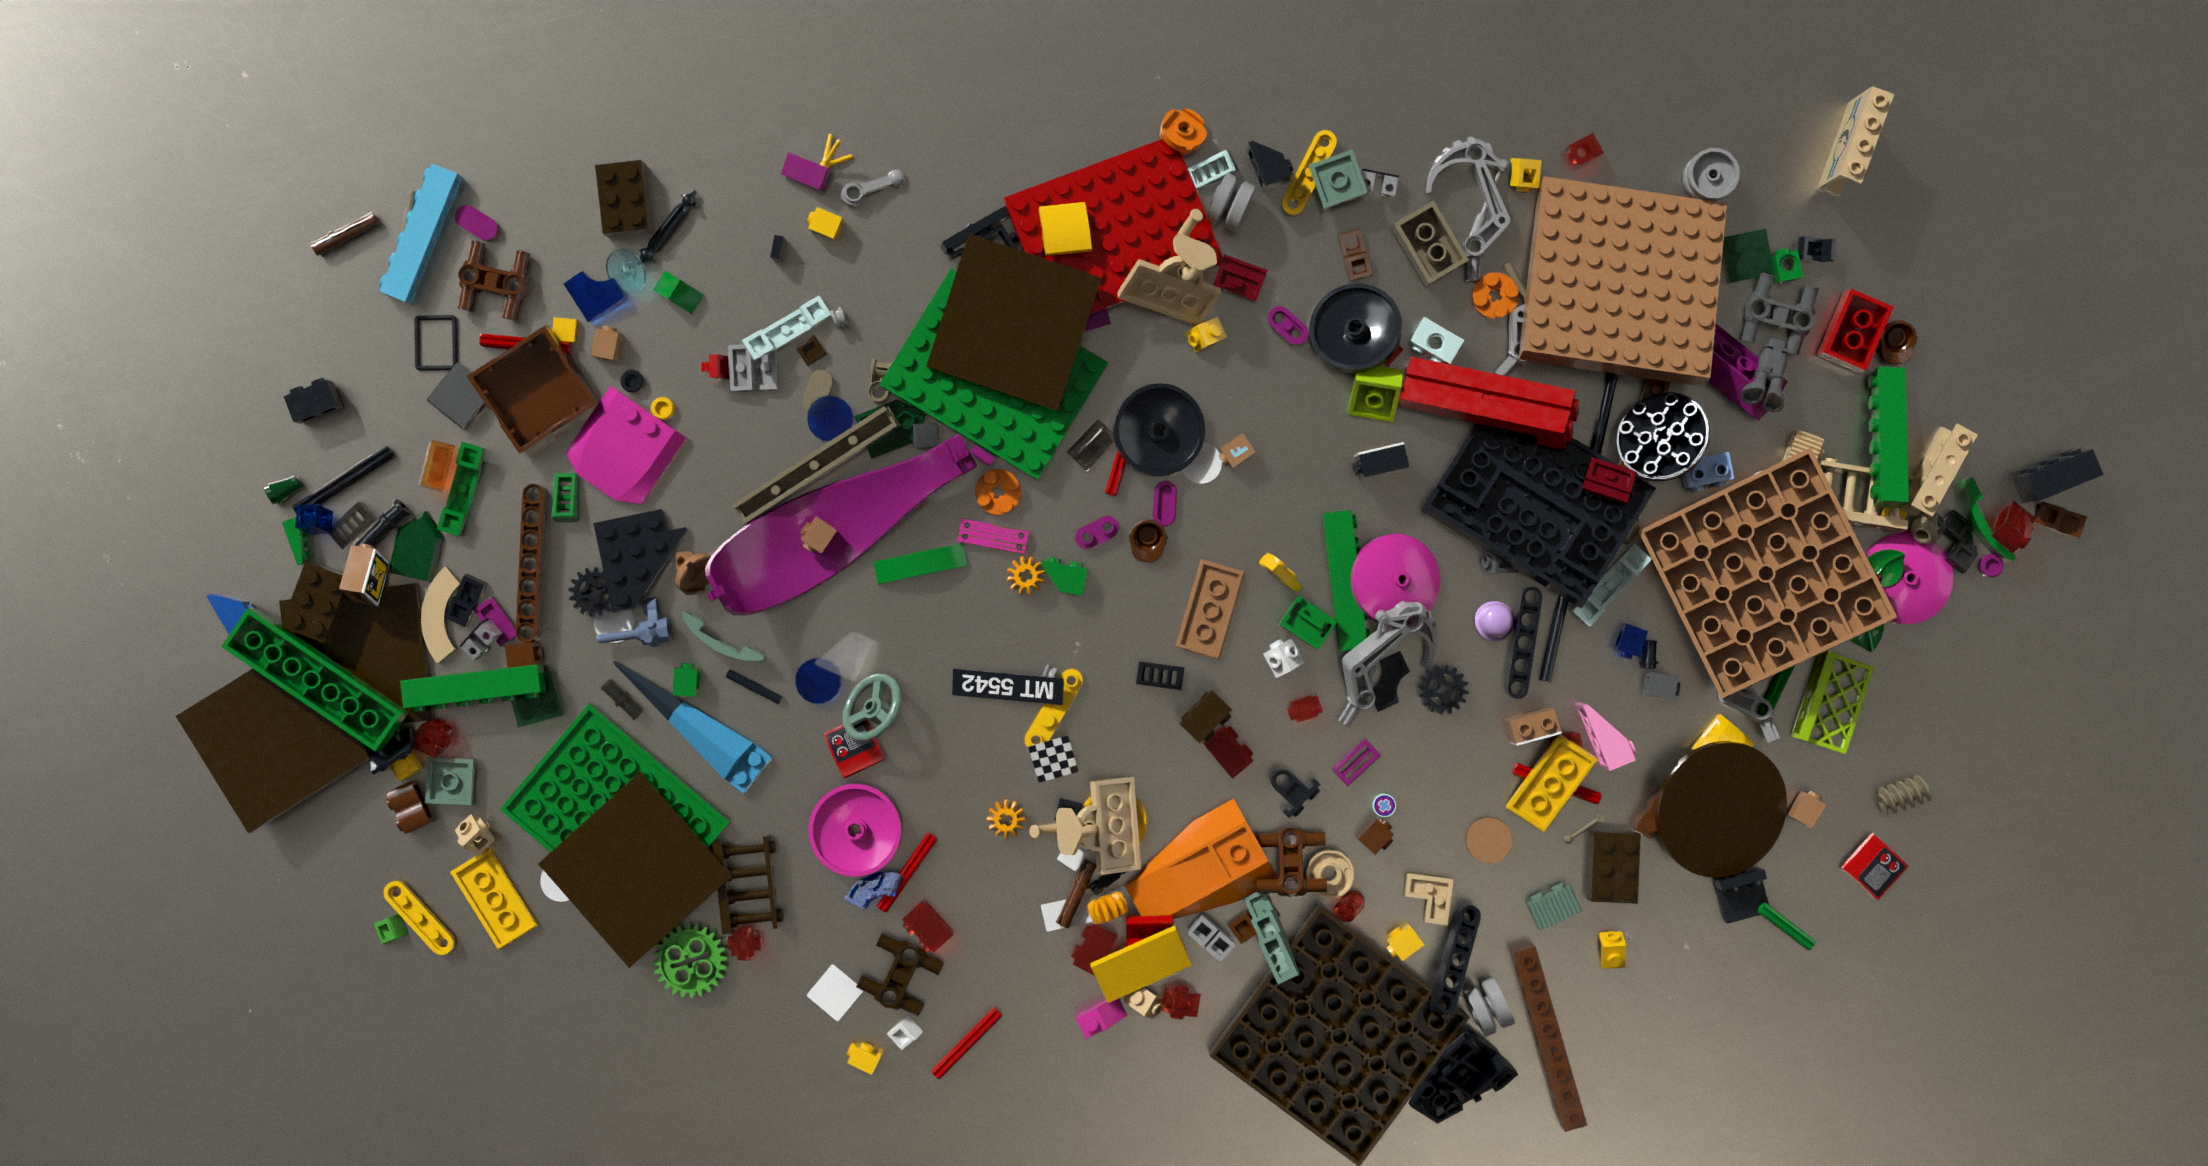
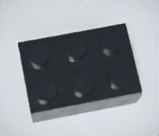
M2083 447L2073 448L2061 453L2062 456L2051 457L2041 461L2040 465L2029 466L2019 470L2020 475L2012 479L2022 503L2044 500L2104 475L2094 450H2084Z

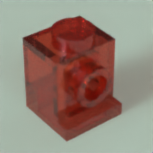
M1591 133L1568 145L1565 148L1567 153L1564 155L1570 166L1574 164L1577 169L1599 158L1604 152L1594 133ZM1583 150L1585 156L1580 157L1577 151Z

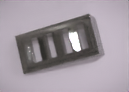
M358 501L327 533L341 549H344L371 526L377 518L363 502ZM358 512L365 519L363 522L356 515ZM351 518L359 525L357 528L350 522ZM344 524H347L353 531L351 534L343 527ZM340 530L346 536V539L343 541L336 531Z

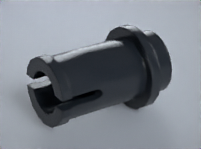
M1642 640V661H1640V664H1642L1643 669H1656V664H1658V661H1656L1657 641Z

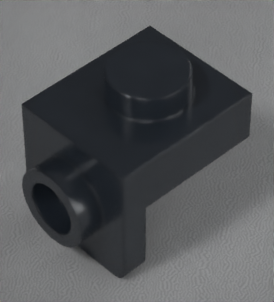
M1799 237L1798 253L1800 260L1813 263L1833 262L1836 251V239Z

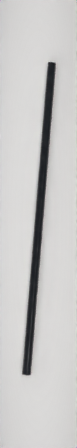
M1607 373L1591 443V449L1599 454L1602 452L1619 374ZM1560 595L1557 598L1540 680L1551 682L1569 602Z

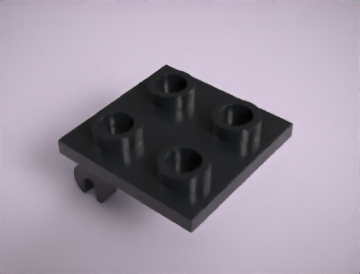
M410 726L402 731L398 727L394 733L395 738L388 742L383 751L370 750V766L373 775L379 771L387 770L392 763L399 759H405L413 751V738Z

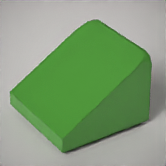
M399 914L374 923L382 945L408 935L405 922Z

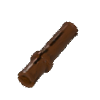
M370 212L336 231H329L328 235L310 244L315 254L319 256L334 247H341V243L380 225L374 212Z
M1084 859L1077 877L1073 878L1071 891L1055 922L1062 927L1069 929L1086 889L1090 887L1089 882L1097 868L1093 862Z

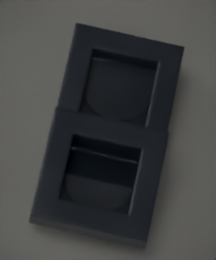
M465 574L456 596L452 597L444 618L466 627L474 614L473 610L479 604L487 583L474 576Z

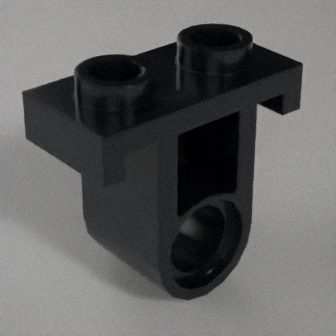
M1279 768L1271 774V785L1292 805L1288 810L1284 807L1281 811L1288 818L1292 815L1296 817L1304 809L1302 804L1308 798L1312 800L1319 793L1320 789L1318 787L1321 784L1311 777L1310 781L1312 784L1307 788L1290 771ZM1285 774L1288 776V783L1285 786H1278L1276 784L1278 775Z

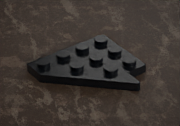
M662 509L593 523L613 614L637 608L687 533L686 527L667 531Z

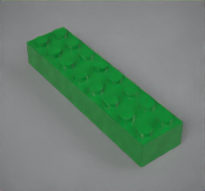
M256 608L246 609L221 646L374 751H383L409 713L301 638L282 628L280 624Z

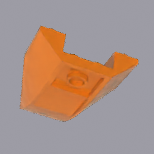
M1233 798L1192 821L1124 887L1141 916L1172 915L1173 920L1239 902L1243 898L1257 892V880L1278 879V876Z

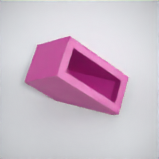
M1120 999L1110 1003L1104 1000L1076 1014V1021L1085 1039H1088L1108 1029L1126 1017L1127 1013Z

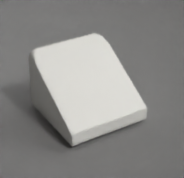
M1079 846L1075 855H1063L1060 852L1057 859L1076 872L1089 851Z
M906 1016L887 1035L903 1051L923 1031L910 1016Z

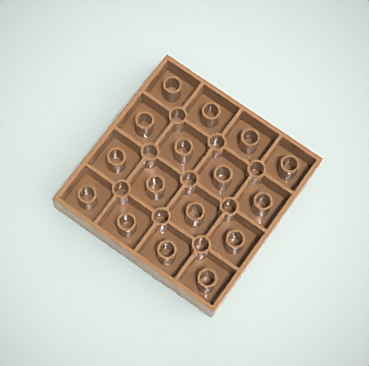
M1543 176L1537 193L1518 359L1703 387L1711 376L1727 203Z
M1811 448L1638 530L1721 699L1897 618Z

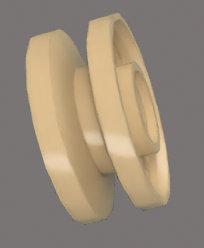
M1324 848L1316 851L1308 859L1305 866L1306 879L1324 878L1323 873L1327 868L1335 869V876L1327 879V892L1314 893L1325 899H1335L1343 896L1351 888L1354 881V869L1351 861L1343 852L1333 848Z

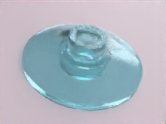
M618 249L609 255L606 262V271L614 287L626 294H634L640 291L646 282V271L640 258L626 249Z

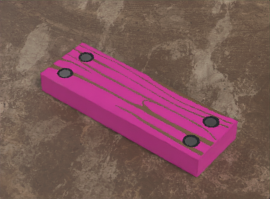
M961 518L957 541L1025 554L1029 531Z

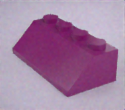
M1716 323L1709 382L1724 392L1731 401L1736 402L1745 409L1747 414L1759 421L1768 412L1763 406V401L1769 387L1766 386L1765 394L1757 404H1747L1741 399V392L1744 386L1755 379L1754 373L1758 369L1759 357ZM1784 379V384L1782 385V391L1784 390V388H1785V386H1786V384H1787V382H1788L1786 379Z

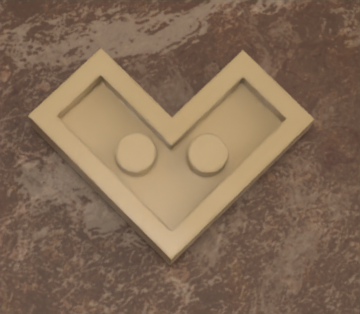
M1407 873L1404 896L1427 899L1424 922L1448 925L1454 879Z

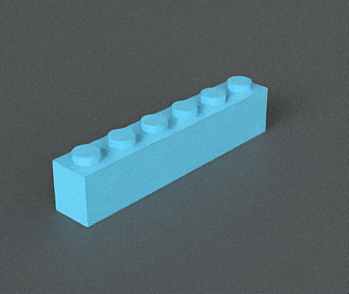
M432 163L430 168L425 170L423 174L424 183L422 188L418 189L415 194V205L413 210H410L406 216V227L404 232L402 231L397 238L398 247L396 252L392 253L389 258V269L387 274H384L380 280L379 286L381 288L379 292L412 304L462 181V176Z

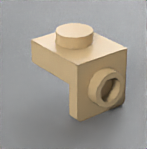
M1143 987L1128 994L1124 1002L1143 1016L1154 1019L1161 1013L1165 999Z

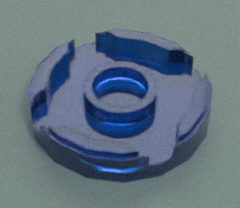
M825 395L819 397L811 403L807 411L809 429L817 438L823 441H831L852 427L853 414L851 408L845 400L838 396Z
M813 658L804 662L799 667L795 676V686L804 700L822 704L832 700L838 694L841 687V675L839 669L831 661L824 658Z

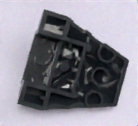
M1467 1029L1443 1052L1408 1103L1410 1107L1438 1124L1462 1111L1464 1103L1472 1099L1476 1103L1481 1101V1094L1492 1088L1495 1092L1501 1090L1519 1074L1501 1056L1495 1046L1470 1029Z

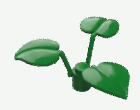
M1886 549L1877 551L1867 558L1874 572L1882 575L1883 578L1880 583L1882 587L1892 586L1901 578L1905 558L1903 552ZM1884 624L1851 639V641L1869 652H1873L1882 638Z

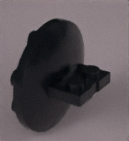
M1676 392L1655 393L1642 398L1626 412L1617 432V449L1624 464L1628 469L1637 471V476L1650 481L1673 480L1690 472L1704 457L1710 442V424L1703 409L1690 397Z

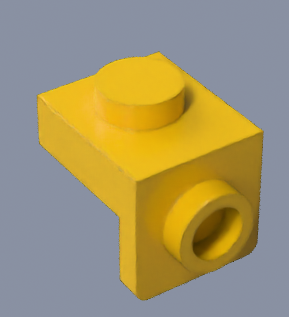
M1218 317L1196 325L1186 332L1188 342L1193 347L1195 353L1227 338Z
M1621 931L1599 933L1602 969L1625 967L1626 943L1623 933Z

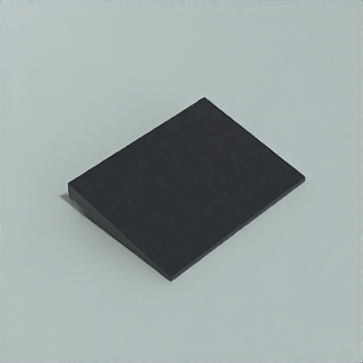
M1476 423L1422 511L1582 608L1656 488L1635 476L1626 505L1582 491L1581 489L1592 457L1609 463H1616L1573 437L1571 443L1567 442L1565 450L1537 444V436ZM1548 455L1554 456L1557 469L1551 464L1552 459L1548 458L1546 461H1541L1539 458ZM1542 465H1543V470L1545 471L1544 474H1542V473L1540 472V470L1542 469Z

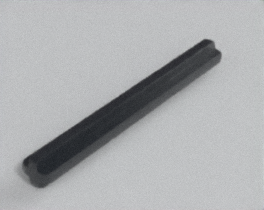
M388 446L382 447L292 506L294 512L298 516L304 515L394 456L392 450Z

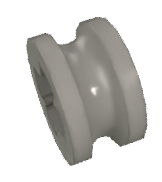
M838 307L837 311H830L838 330L843 325L849 326L841 307Z
M1047 664L1042 677L1054 678L1058 668H1050V665Z

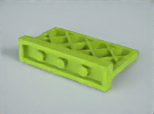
M1831 651L1818 654L1790 737L1846 755L1874 667ZM1836 659L1842 661L1846 669L1837 675L1833 669ZM1859 667L1866 669L1863 679L1857 682L1852 671ZM1848 674L1852 685L1842 689L1838 679ZM1834 681L1839 692L1829 697L1826 688L1828 684ZM1855 689L1857 693L1856 701L1849 704L1845 693ZM1841 696L1845 707L1835 711L1831 701ZM1827 703L1831 714L1822 719L1819 709ZM1848 711L1850 720L1842 726L1838 715ZM1834 718L1838 728L1828 733L1824 722ZM1820 725L1824 736L1817 740L1810 738L1813 728ZM1839 732L1843 737L1840 748L1834 746L1831 737Z

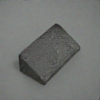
M1096 420L1067 453L1083 469L1088 471L1114 443L1113 432L1100 420Z

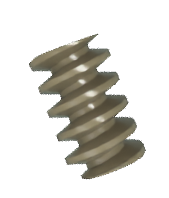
M1914 775L1913 780L1906 778L1904 783L1897 781L1895 786L1888 784L1886 789L1884 787L1878 789L1879 806L1886 817L1889 815L1888 809H1891L1896 814L1898 805L1905 811L1907 802L1913 808L1915 807L1914 800L1916 799L1921 805L1924 803V796L1928 801H1931L1928 785L1919 775Z

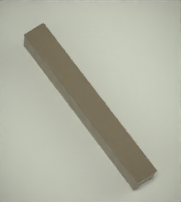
M884 406L732 504V506L737 510L742 518V522L748 525L901 425L889 406Z

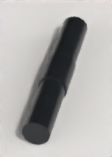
M731 669L726 674V678L778 705L783 696Z

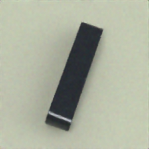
M1525 587L1518 595L1504 686L1506 694L1515 699L1525 697L1529 690L1543 599L1541 591L1536 587ZM1530 590L1536 595L1535 601L1531 604L1525 599L1526 593ZM1526 613L1532 617V623L1529 626H1524L1522 623V616ZM1522 636L1527 637L1529 640L1528 647L1525 649H1521L1518 645V640ZM1518 659H1522L1525 662V669L1521 672L1516 671L1514 667ZM1515 682H1519L1522 686L1521 692L1517 695H1514L1511 691V686Z
M1468 905L1458 910L1453 917L1429 1005L1431 1012L1439 1017L1452 1013L1458 1004L1481 920L1479 909L1473 905ZM1464 913L1470 916V922L1465 920ZM1458 934L1464 937V944L1458 940ZM1452 956L1457 957L1459 961L1458 966L1452 962ZM1446 977L1452 980V988L1446 984ZM1440 999L1446 1002V1010L1440 1006Z

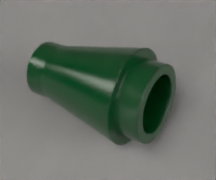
M294 475L287 479L269 483L268 487L264 488V491L272 504L277 502L280 504L292 493L300 489L301 485Z

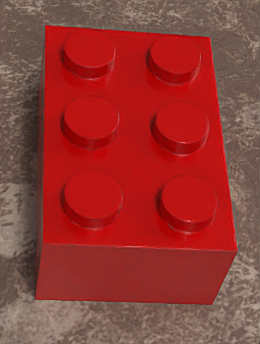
M1852 288L1844 291L1817 352V356L1857 373L1867 371L1894 306Z

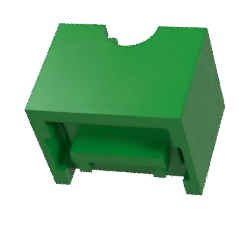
M1297 595L1278 625L1314 649L1319 650L1338 621L1300 595ZM1296 603H1299V607L1291 617L1289 615L1290 612L1293 611V609L1296 606ZM1329 623V624H1330L1329 627H1328L1327 630L1324 632V634L1322 635V637H1320L1321 633L1323 632V630L1325 629V627H1326L1327 624Z

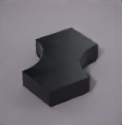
M1401 651L1379 660L1381 674L1377 684L1373 687L1375 695L1374 706L1377 712L1399 703L1397 695L1398 684L1410 672Z

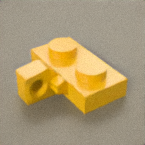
M1267 553L1259 561L1263 568L1272 573L1294 592L1297 593L1302 587L1296 581L1298 576L1289 568L1285 570L1284 567L1286 565L1276 556Z

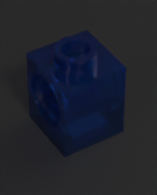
M318 504L298 505L295 528L311 535L331 534L334 511Z
M1622 623L1613 649L1619 651L1618 656L1629 660L1633 656L1640 657L1648 631Z

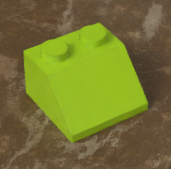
M1379 366L1370 371L1355 373L1348 415L1393 422L1402 388L1403 370Z

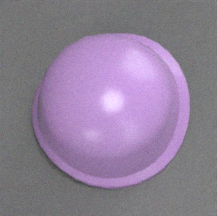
M1487 602L1480 606L1475 614L1476 629L1486 640H1503L1513 630L1514 614L1509 606L1502 602Z

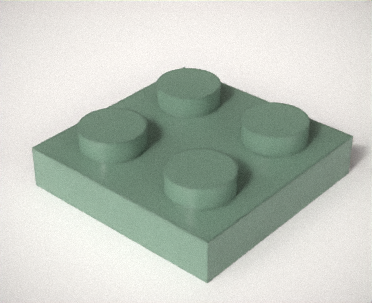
M1353 149L1309 164L1323 209L1368 194Z
M427 757L425 803L473 805L476 759Z

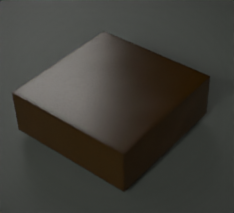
M815 335L795 347L808 367L828 355Z

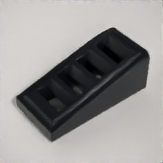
M1139 661L1136 684L1182 690L1185 667ZM1146 667H1150L1148 681L1144 680ZM1155 668L1159 669L1157 682H1153ZM1164 670H1168L1167 683H1162ZM1173 671H1177L1176 685L1171 684Z

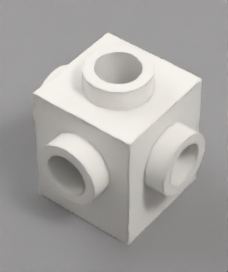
M1292 638L1285 642L1282 639L1269 645L1271 649L1263 653L1276 678L1305 663Z

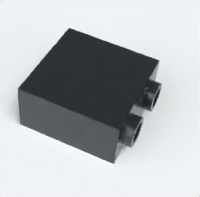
M1404 442L1359 452L1354 455L1355 461L1352 462L1355 476L1359 475L1360 480L1410 467Z

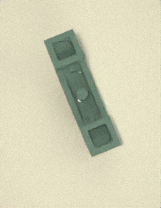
M683 611L681 616L689 629L702 642L715 651L745 661H764L766 659V655L748 645H744L742 650L738 651L703 631L707 624L706 621L688 611Z

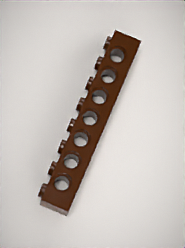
M1530 943L1509 949L1560 1126L1565 1132L1588 1126L1536 946Z

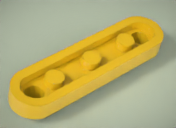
M1322 130L1315 135L1282 200V209L1286 214L1296 216L1303 211L1315 188L1309 164L1331 156L1337 143L1336 136L1331 131ZM1325 139L1328 141L1329 145L1327 147L1321 146L1320 141ZM1296 201L1297 207L1291 208L1289 202Z
M1067 669L1060 676V678L1064 679L1063 705L1044 703L1025 735L1024 740L1027 747L1035 745L1032 742V737L1035 735L1040 737V743L1050 740L1083 684L1082 674L1078 670ZM1074 676L1076 679L1075 684H1068L1067 678Z
M395 880L385 886L383 894L386 901L434 953L445 955L454 949L456 943L454 936L403 881ZM395 888L400 889L401 894L399 896L395 895ZM442 938L447 940V946L441 945Z

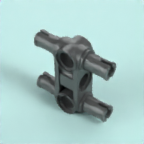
M1761 273L1756 291L1750 295V299L1745 304L1746 312L1744 316L1747 320L1741 340L1754 343L1760 323H1771L1790 329L1791 334L1786 349L1788 353L1799 355L1804 336L1809 334L1810 329L1815 324L1814 316L1816 311L1813 307L1819 288L1805 285L1800 305H1790L1770 299L1769 293L1775 276ZM1759 301L1762 303L1763 309L1759 314H1755L1752 308ZM1804 313L1807 316V322L1805 325L1799 326L1797 319Z

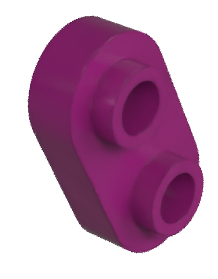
M1277 306L1269 312V325L1288 343L1298 346L1306 341L1308 338L1307 327L1287 308ZM1282 315L1283 322H1276L1275 316ZM1294 330H1298L1301 335L1299 338H1294L1292 336V332Z
M1103 516L1081 527L1075 535L1076 543L1083 549H1091L1116 536L1119 530L1118 522L1111 516ZM1105 523L1112 525V529L1109 532L1103 530ZM1085 533L1091 535L1089 542H1085L1082 539Z

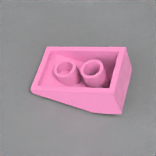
M1580 702L1575 704L1602 769L1611 771L1636 761L1634 757L1636 749L1632 741L1628 742L1626 737L1588 704Z

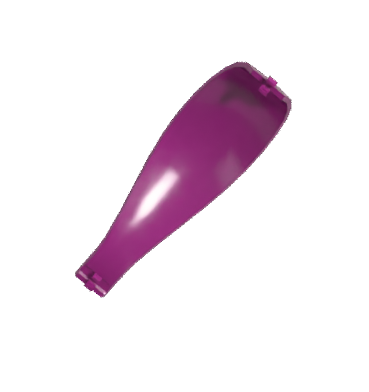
M957 434L927 452L909 460L809 491L761 515L725 541L709 559L705 567V574L713 590L706 593L710 602L718 598L728 613L747 616L782 605L828 581L866 553L930 495L977 467L961 435ZM815 516H818L837 530L822 553L817 550L815 553L810 552L803 547L805 542L801 540L802 534L800 532L807 522L811 523Z

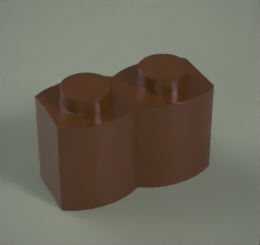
M417 780L409 781L386 792V803L390 810L395 811L397 816L395 822L400 831L408 834L435 822L428 804L425 803L424 794Z
M1660 790L1650 796L1645 809L1640 811L1632 822V828L1648 839L1658 835L1655 810L1661 794Z

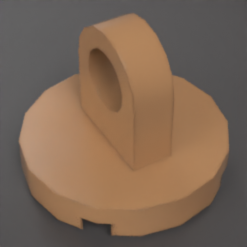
M690 551L678 552L676 554L674 562L678 572L675 583L677 588L684 594H698L705 590L704 586L707 583L710 584L705 574V567L711 555L708 553L694 555Z

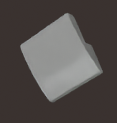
M743 344L728 345L730 391L780 390L778 349L754 361Z

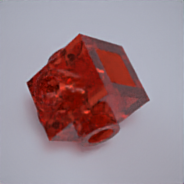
M435 718L422 723L416 732L418 738L414 749L436 758L450 745L452 741L450 734L453 727L445 724L443 720Z
M738 927V930L732 932V936L728 937V950H731V956H737V960H751V957H755L758 951H761L762 937H759V930H752V927ZM740 941H745L747 948H740Z
M1175 985V988L1166 987L1165 994L1162 997V1010L1169 1013L1170 1017L1183 1020L1184 1016L1197 1017L1201 994L1189 990V987L1184 985Z

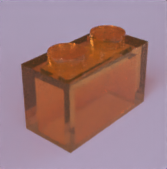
M434 440L429 441L418 486L436 491H444L455 448L454 445Z

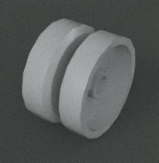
M1709 148L1698 153L1686 164L1683 170L1682 183L1685 191L1691 198L1716 202L1735 189L1739 181L1740 168L1737 160L1730 152L1721 148Z
M1227 172L1221 185H1218L1213 195L1206 219L1217 224L1221 221L1224 212H1227L1228 215L1224 226L1236 232L1256 185L1245 181L1236 193L1234 190L1238 183V178Z
M1493 977L1482 981V990L1485 997L1482 996L1479 989L1475 986L1463 990L1470 1013L1485 1037L1496 1033L1497 1028L1493 1017L1496 1018L1499 1025L1504 1029L1515 1024L1510 1008Z

